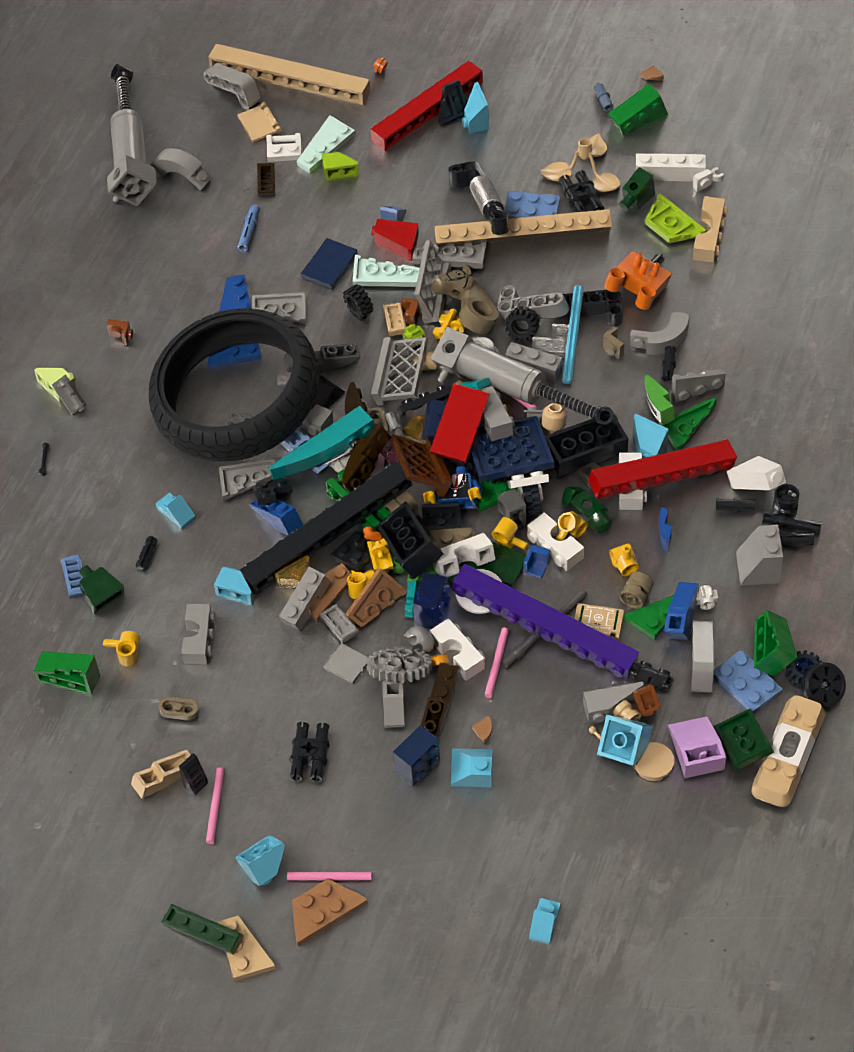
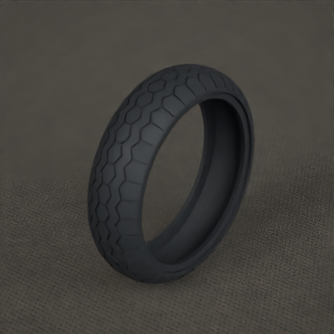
M238 308L208 315L178 333L167 344L157 359L149 382V405L153 419L163 436L172 445L193 457L223 462L243 460L254 457V455L257 456L286 440L297 430L309 414L319 385L317 357L304 333L292 322L278 314L260 309ZM259 343L281 349L293 358L292 372L283 392L268 408L248 420L228 426L210 427L191 423L176 414L177 395L183 381L194 367L217 351L239 344Z

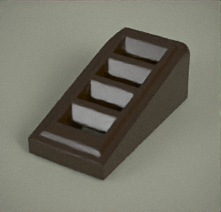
M257 163L258 195H275L274 163ZM261 183H271V185H261ZM261 188H271L272 190H261Z

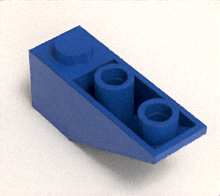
M255 499V501L249 504L251 508L283 534L289 536L292 531L303 526L295 507L277 500V502L258 505Z
M678 583L667 612L664 632L670 639H690L698 583Z

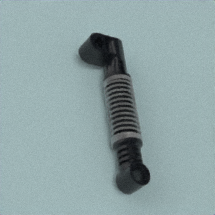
M471 161L450 166L448 168L450 186L454 188L470 186L472 195L483 216L490 222L491 232L495 235L508 233V213L504 211V206L491 180L484 174L480 164Z

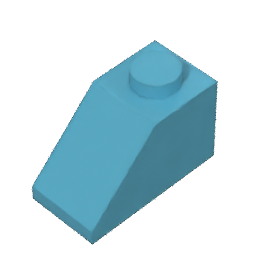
M222 567L214 583L216 596L252 605V592L241 571L235 568Z

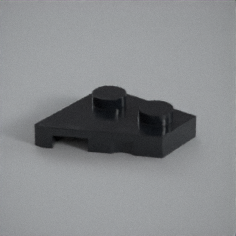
M455 80L442 86L439 124L447 123L464 115L467 102L460 80Z

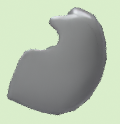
M414 626L404 634V637L412 645L422 644V651L430 652L434 648L433 636L425 627Z

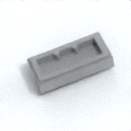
M337 604L320 613V618L342 644L359 634L358 629L345 616Z

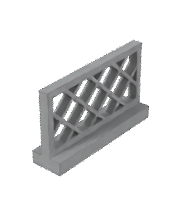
M431 240L425 241L414 294L423 309L422 320L424 323L439 322V318L443 314L446 295L434 293L431 285L436 276L451 272L450 263L442 262Z
M391 337L383 339L371 392L378 406L385 405L387 400L416 398L428 344L427 337L393 341ZM421 344V347L416 351L412 349L416 345ZM405 346L403 350L399 353L397 352V347ZM408 351L412 352L406 359L402 357ZM418 357V361L415 362L413 365L409 363L414 358ZM398 359L402 360L396 367L393 366ZM408 365L409 368L405 370L403 373L399 371L404 366ZM414 371L415 375L408 379L406 376ZM398 373L399 376L391 381L390 378ZM404 379L406 382L398 387L396 384ZM412 386L411 392H403L407 387ZM394 387L396 389L393 393L387 394L391 388Z

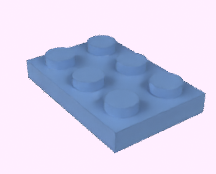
M508 191L504 211L508 213V219L558 214L560 196Z
M742 650L738 651L713 671V678L746 710L750 708L753 714L779 696L783 690L767 673L754 668V661Z

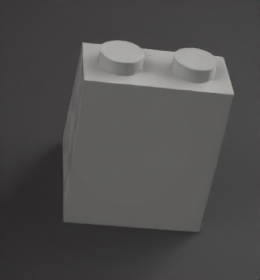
M778 525L758 526L736 551L740 586L780 583L783 552Z

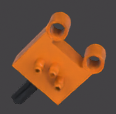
M632 251L616 268L610 269L604 286L611 292H618L621 286L638 295L635 305L642 310H648L655 298L667 287L672 273L660 267L665 260L663 254H656L651 260L643 257L642 253Z

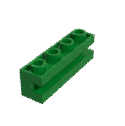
M344 469L337 473V480L331 477L326 481L327 495L337 502L341 497L349 494L342 485ZM383 506L362 520L360 524L363 526V529L371 526L374 532H380L377 525L391 513Z

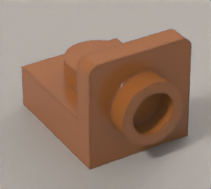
M402 298L401 306L402 311L405 312L407 325L415 324L416 326L420 314L419 302L414 299Z
M108 319L107 329L109 336L122 337L124 346H128L129 340L133 338V329H131L129 321Z
M650 684L633 692L638 706L636 709L641 715H653L656 713L655 710L661 708L653 685Z

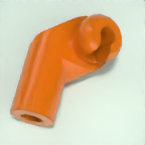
M371 526L363 529L364 537L367 540L379 541L384 538L381 532H374Z

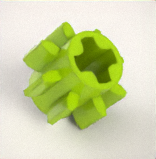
M415 324L405 327L406 332L402 334L404 340L425 337L423 329L419 325L415 326Z

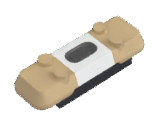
M797 695L786 702L770 741L774 753L763 758L752 785L751 791L755 798L778 807L790 805L825 718V710L820 703Z

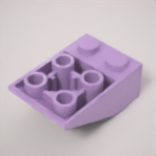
M707 716L668 725L684 778L725 770L726 756L721 741Z

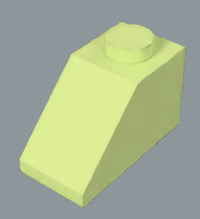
M36 368L34 370L37 381L58 401H61V399L52 387V384L66 374L76 389L74 375L71 372L68 373L63 368Z

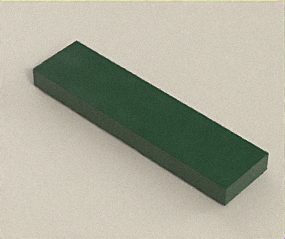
M173 904L170 905L161 921L164 926L234 955L244 937L242 933Z

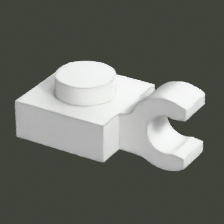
M718 167L713 168L711 171L706 169L694 175L693 188L696 192L705 189L711 185V181H722L724 174L717 175L719 172Z

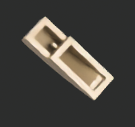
M186 749L154 761L151 768L135 773L131 785L141 799L166 788L180 779L179 765L190 756V753Z

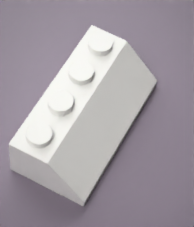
M636 153L635 171L638 167H641L653 175L654 181L693 182L694 175L706 170V155Z

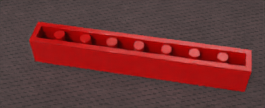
M470 61L460 65L459 68L370 129L371 141L386 151L439 114L442 86L455 80H460L464 95L472 91L476 82L479 85L483 83V70Z
M727 439L592 469L588 482L597 499L609 498L616 494H626L638 489L644 490L647 487L661 486L665 483L678 482L687 478L693 479L697 476L710 475L717 471H728L733 468L737 455Z

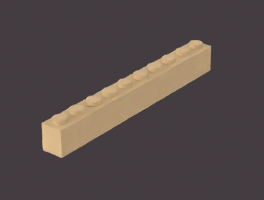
M215 44L208 56L210 67L219 63L249 74L255 80L363 105L370 93V81L366 78L225 45Z
M610 209L508 219L509 231L503 235L493 234L489 221L434 226L435 244L438 247H444L447 244L464 245V243L470 242L475 244L482 241L496 242L610 231L612 223Z

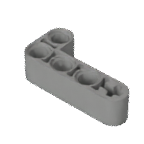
M219 63L214 64L203 72V76L209 84L236 94L244 109L249 110L261 101L256 82L249 74Z
M512 285L505 286L500 291L497 306L504 321L514 308H519L520 306H523V309L529 307L528 311L534 310L533 315L537 313V319L561 317L569 311V306L560 292L519 297ZM517 319V320H516V322L525 321V320H523V319Z
M692 620L691 692L712 693L714 671L713 621Z

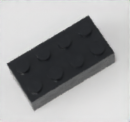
M610 415L605 416L603 421L609 420ZM593 419L545 435L554 460V467L559 477L619 456V453L628 452L629 438L619 422L615 428L606 430L600 424L593 422Z
M406 501L377 525L400 566L413 579L422 574L444 555L420 515Z

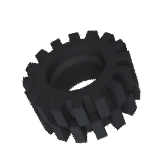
M355 284L343 292L347 308L350 309V312L357 319H362L373 312L374 308L372 307L373 303L370 302L371 298L368 297L367 292L365 293V289L361 288V285Z
M523 306L514 308L505 320V326H507L505 330L506 332L510 331L508 336L511 337L513 335V340L519 338L518 342H522L523 339L524 342L532 339L540 326L537 313L533 315L534 310L528 311L529 307H525V309H523ZM516 320H525L528 324V329L518 327Z

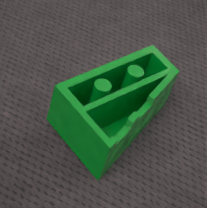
M650 83L608 113L612 123L623 135L668 115L660 94Z
M766 610L755 619L754 668L775 676L798 657L787 619Z
M42 651L33 670L38 682L92 695L100 678L95 655Z

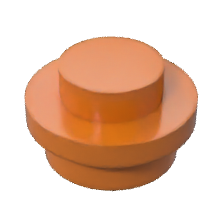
M382 57L376 60L373 66L375 73L379 72L382 74L388 64L385 58Z

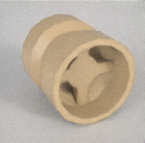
M628 700L619 703L613 711V714L617 717L636 721L641 719V714L637 709L633 710L632 704Z

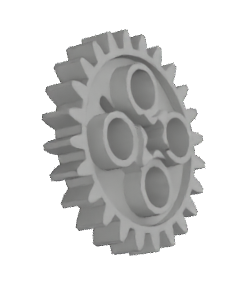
M394 646V649L386 647L387 650L379 649V652H373V655H369V658H367V671H369V675H373V678L379 677L380 681L386 679V682L392 680L394 683L398 681L405 683V680L413 682V679L420 680V677L425 678L426 674H430V671H432V658H430V655L426 654L425 651L420 652V649L413 650V647L405 648V646L398 648Z

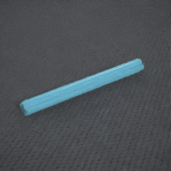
M577 285L574 286L562 378L564 384H571L573 378L583 297V287Z

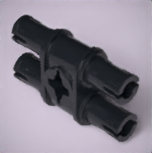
M581 170V173L578 171L575 174V178L579 182L576 184L572 183L567 174H565V177L562 175L559 178V182L564 189L563 194L567 197L569 206L574 208L576 212H586L587 210L584 205L588 204L591 205L593 211L605 209L600 201L599 192L596 191L593 181L588 179L584 170Z
M298 722L296 737L292 740V754L289 758L292 764L289 778L292 781H296L297 776V781H301L304 765H312L310 780L316 782L317 776L318 782H322L324 766L328 762L327 751L330 743L327 739L330 726L327 723H323V728H321L322 723H318L316 738L312 739L307 738L310 725L303 722V727H301L302 722Z

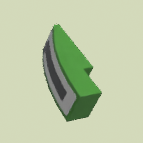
M646 375L645 389L647 402L652 414L663 426L675 420L674 405L670 403L669 392L652 377Z

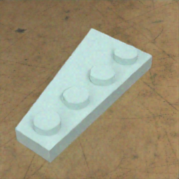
M330 115L297 160V166L311 173L322 164V154L336 152L355 136V130Z
M355 255L352 282L353 285L358 284L361 286L416 287L420 268L404 264L397 266L393 262L386 261V263L376 261L374 258L363 259L360 255Z

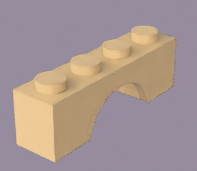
M704 196L701 221L706 223L711 229L703 234L696 235L693 260L714 263L715 256L719 255L720 245L717 244L722 241L723 232H720V230H724L725 219L723 217L727 216L728 207L725 206V199Z

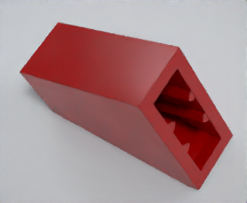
M377 219L376 225L372 226L371 235L374 236L375 244L408 261H412L414 248L419 238L418 223Z

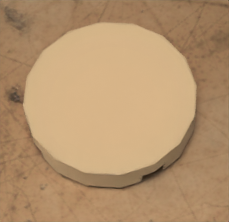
M649 742L648 747L635 764L634 769L643 779L660 781L672 773L674 755L664 744Z

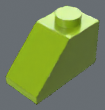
M340 152L322 154L325 181L359 176L358 161Z

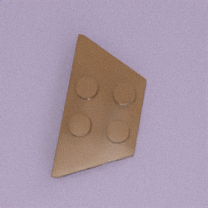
M330 879L324 880L292 900L297 945L303 944L368 904L367 899Z

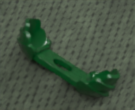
M570 486L565 488L562 496V503L565 506L572 504L589 518L588 525L592 526L598 533L609 530L612 525V517L606 507H603L586 493V490L580 487ZM589 501L592 503V507L585 509L581 504Z

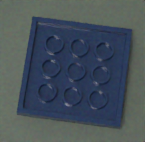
M537 416L514 420L513 436L491 441L484 426L478 428L470 454L480 482L555 468L553 457Z

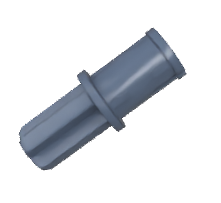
M596 83L594 90L597 94L598 102L601 103L604 112L612 111L614 106L611 103L610 94L606 92L602 83Z

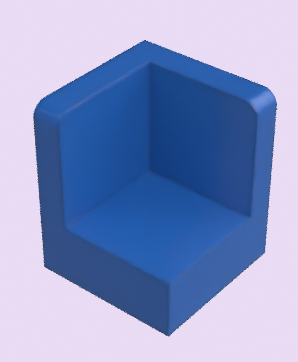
M531 544L523 562V573L542 578L550 561V550Z

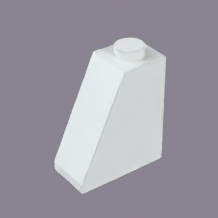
M760 456L727 471L731 488L772 490L786 483L782 466Z

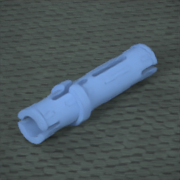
M251 205L248 215L244 218L243 231L237 245V249L242 252L248 251L254 227L258 223L257 217L260 208L257 205Z

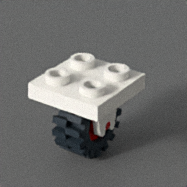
M543 471L530 473V477L525 478L524 474L511 476L512 480L507 481L508 488L517 487L519 496L526 504V516L542 514L541 500H543L541 483L549 482L548 474H543Z

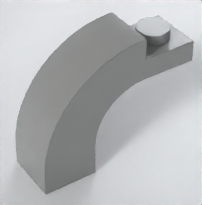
M169 148L163 150L150 164L162 176L168 172H177L183 175L199 190L203 189L211 179V176L200 166L202 164L201 161L179 149Z
M671 312L668 326L661 331L631 330L630 347L647 349L646 355L664 354L666 346H671L670 351H672V347L677 348L687 336L690 314Z

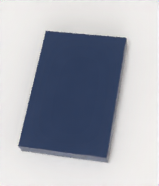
M326 238L301 272V278L332 289L351 264L355 255L358 254L357 249Z

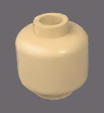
M557 403L546 406L542 413L543 427L550 432L562 430L566 425L567 412L565 408Z

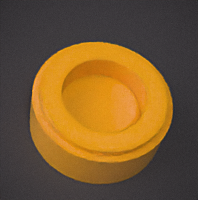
M447 654L430 657L432 658V666L439 665L440 662H449Z

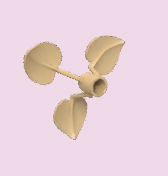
M599 133L589 139L582 138L578 141V150L575 151L570 167L565 162H554L540 170L541 174L547 179L559 181L562 175L564 177L565 174L569 175V177L572 176L570 170H573L578 156L581 159L590 158L596 177L592 180L596 191L608 192L620 187V181L615 175L606 172L599 176L593 157H599L607 152V145Z

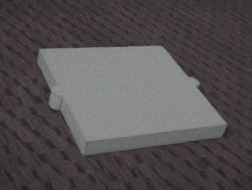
M341 643L334 654H331V658L325 664L324 669L353 684L359 675L364 673V668L367 666V658L369 657Z

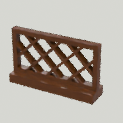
M392 434L390 439L406 478L433 487L437 495L444 497L453 481L442 457L430 453L433 441L428 439L426 444H422Z

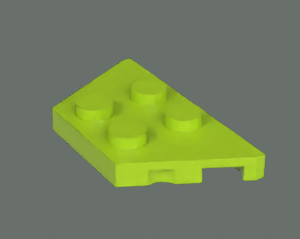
M661 193L657 195V200L652 205L650 213H648L645 219V224L668 243L696 238V235L706 232V229Z

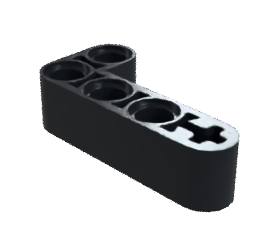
M606 289L583 292L580 316L606 314L609 325L617 327L623 323L624 307L620 291L611 292ZM573 293L563 294L569 306L568 313L555 318L570 317Z

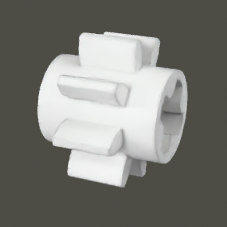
M709 585L700 586L697 591L695 605H700V608L703 610L712 609L715 603H718L717 590H712V587Z

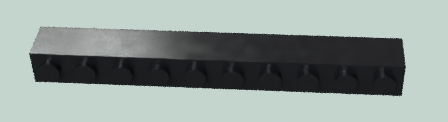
M397 461L387 465L383 471L370 477L367 482L357 486L348 495L341 497L334 505L325 508L321 514L308 520L299 529L292 531L289 536L279 540L272 548L262 552L253 561L246 563L240 569L244 579L253 591L258 594L413 486L412 481L406 478L402 466Z

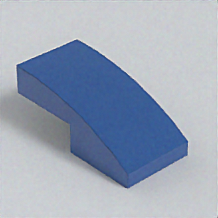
M661 507L659 538L663 550L668 552L672 537V525L667 524L668 508Z

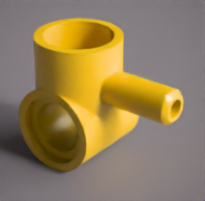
M574 511L563 513L558 519V526L561 531L555 540L563 541L568 533L572 534L575 538L580 537L586 531L588 523Z
M503 517L492 532L495 543L508 548H512L515 545L524 550L528 547L527 542L515 537V532L518 529L517 524L510 518Z
M629 543L609 550L611 561L614 567L619 569L622 576L627 577L632 572L638 571L639 565L635 560L634 552Z
M351 570L352 574L347 577L349 596L352 599H356L374 575L375 572L373 570L365 573Z
M124 631L121 633L120 640L104 639L103 646L115 647L120 664L129 667L138 661L137 652L141 637L135 632Z

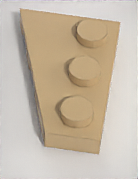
M239 916L218 921V924L242 933L244 936L234 955L226 952L234 981L276 969L274 963Z

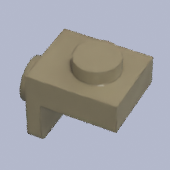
M613 327L603 335V349L610 355L620 359L624 356V343L617 339L618 328Z

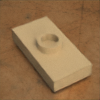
M401 303L383 305L389 336L405 333L404 328L406 325Z

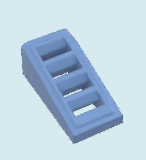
M80 555L62 558L61 562L69 597L82 595L80 587L71 588L72 586L79 585L80 580L83 579L79 573L83 567Z

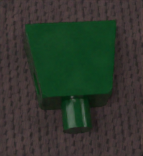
M638 167L622 188L624 199L619 203L622 209L628 210L631 206L639 210L655 195L654 179L651 173Z
M86 565L80 569L79 573L83 577L79 582L80 590L94 614L124 594L123 584L103 567L93 571Z

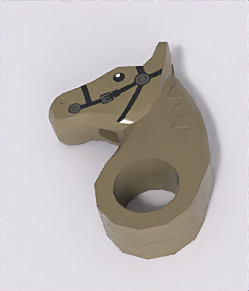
M464 265L462 271L454 270L449 273L440 274L432 281L431 288L434 293L439 295L445 294L461 300L459 319L465 327L478 334H487L491 331L498 319L497 307L486 291L473 280L468 265Z

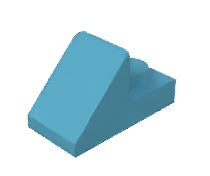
M169 492L156 503V508L181 529L196 518L181 495L174 497Z
M540 898L538 907L534 910L529 939L550 944L561 903Z

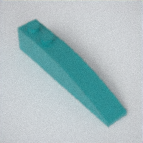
M361 406L357 407L269 467L271 478L275 480L296 474L344 452L351 447L349 442L353 438L360 440L361 437H368L374 428L373 419Z

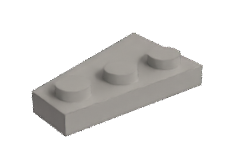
M305 292L252 295V309L269 311L289 321L306 324Z

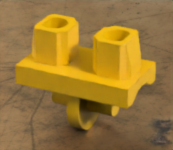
M450 309L448 314H441L439 318L441 327H435L433 335L435 339H441L446 327L461 333L464 332L465 326L456 316L455 309Z
M384 538L379 541H368L367 544L374 572L381 568L386 573H389V570L393 569V563L387 542Z

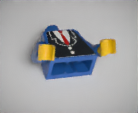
M460 466L456 468V474H450L453 482L444 497L437 495L436 491L424 492L423 497L424 503L429 501L432 504H435L436 501L439 504L452 502L460 503V510L475 509L478 507L477 498L481 499L484 490L478 480L474 479L470 473H467V468Z

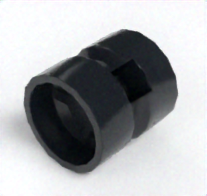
M782 484L775 489L774 514L781 515L784 513L785 516L794 517L797 514L800 493L795 486Z

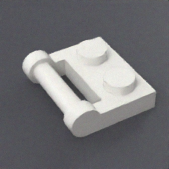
M301 133L283 136L266 135L268 162L298 160L301 156ZM296 142V143H289V144H274V145H273V143Z

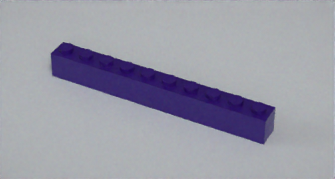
M466 564L463 565L453 581V591L459 597L470 599L475 605L483 606L489 609L491 613L501 615L509 622L523 626L528 632L539 634L544 640L552 641L562 649L570 650L576 653L578 657L594 662L597 667L605 668L617 677L627 679L635 666L634 662L638 661L639 651Z

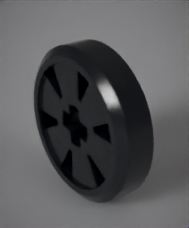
M815 663L803 675L802 691L805 698L820 703L822 707H830L837 704L845 693L846 680L844 674L832 663ZM827 682V686L821 688V684Z

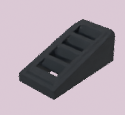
M194 753L179 765L183 785L193 795H196L208 784L206 774Z

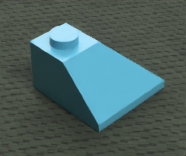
M478 82L473 86L464 110V118H462L463 126L468 129L469 134L489 129L488 103Z
M635 414L633 441L637 453H642V458L667 453L669 429Z
M606 715L597 755L635 766L648 747L653 726L632 719Z
M452 749L451 786L492 787L493 749Z
M268 835L235 858L255 884L259 886L266 885L278 874L285 844L277 838Z

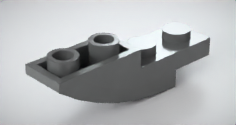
M356 343L321 346L320 351H314L317 357L319 373L344 367L360 359ZM284 354L287 372H292L293 358L288 354Z

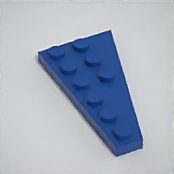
M245 275L227 277L219 312L230 309L251 308ZM259 343L234 345L213 353L208 359V369L260 360Z

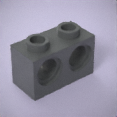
M512 489L498 496V519L501 520L503 517L510 518L517 524V531L526 527V504L517 491Z

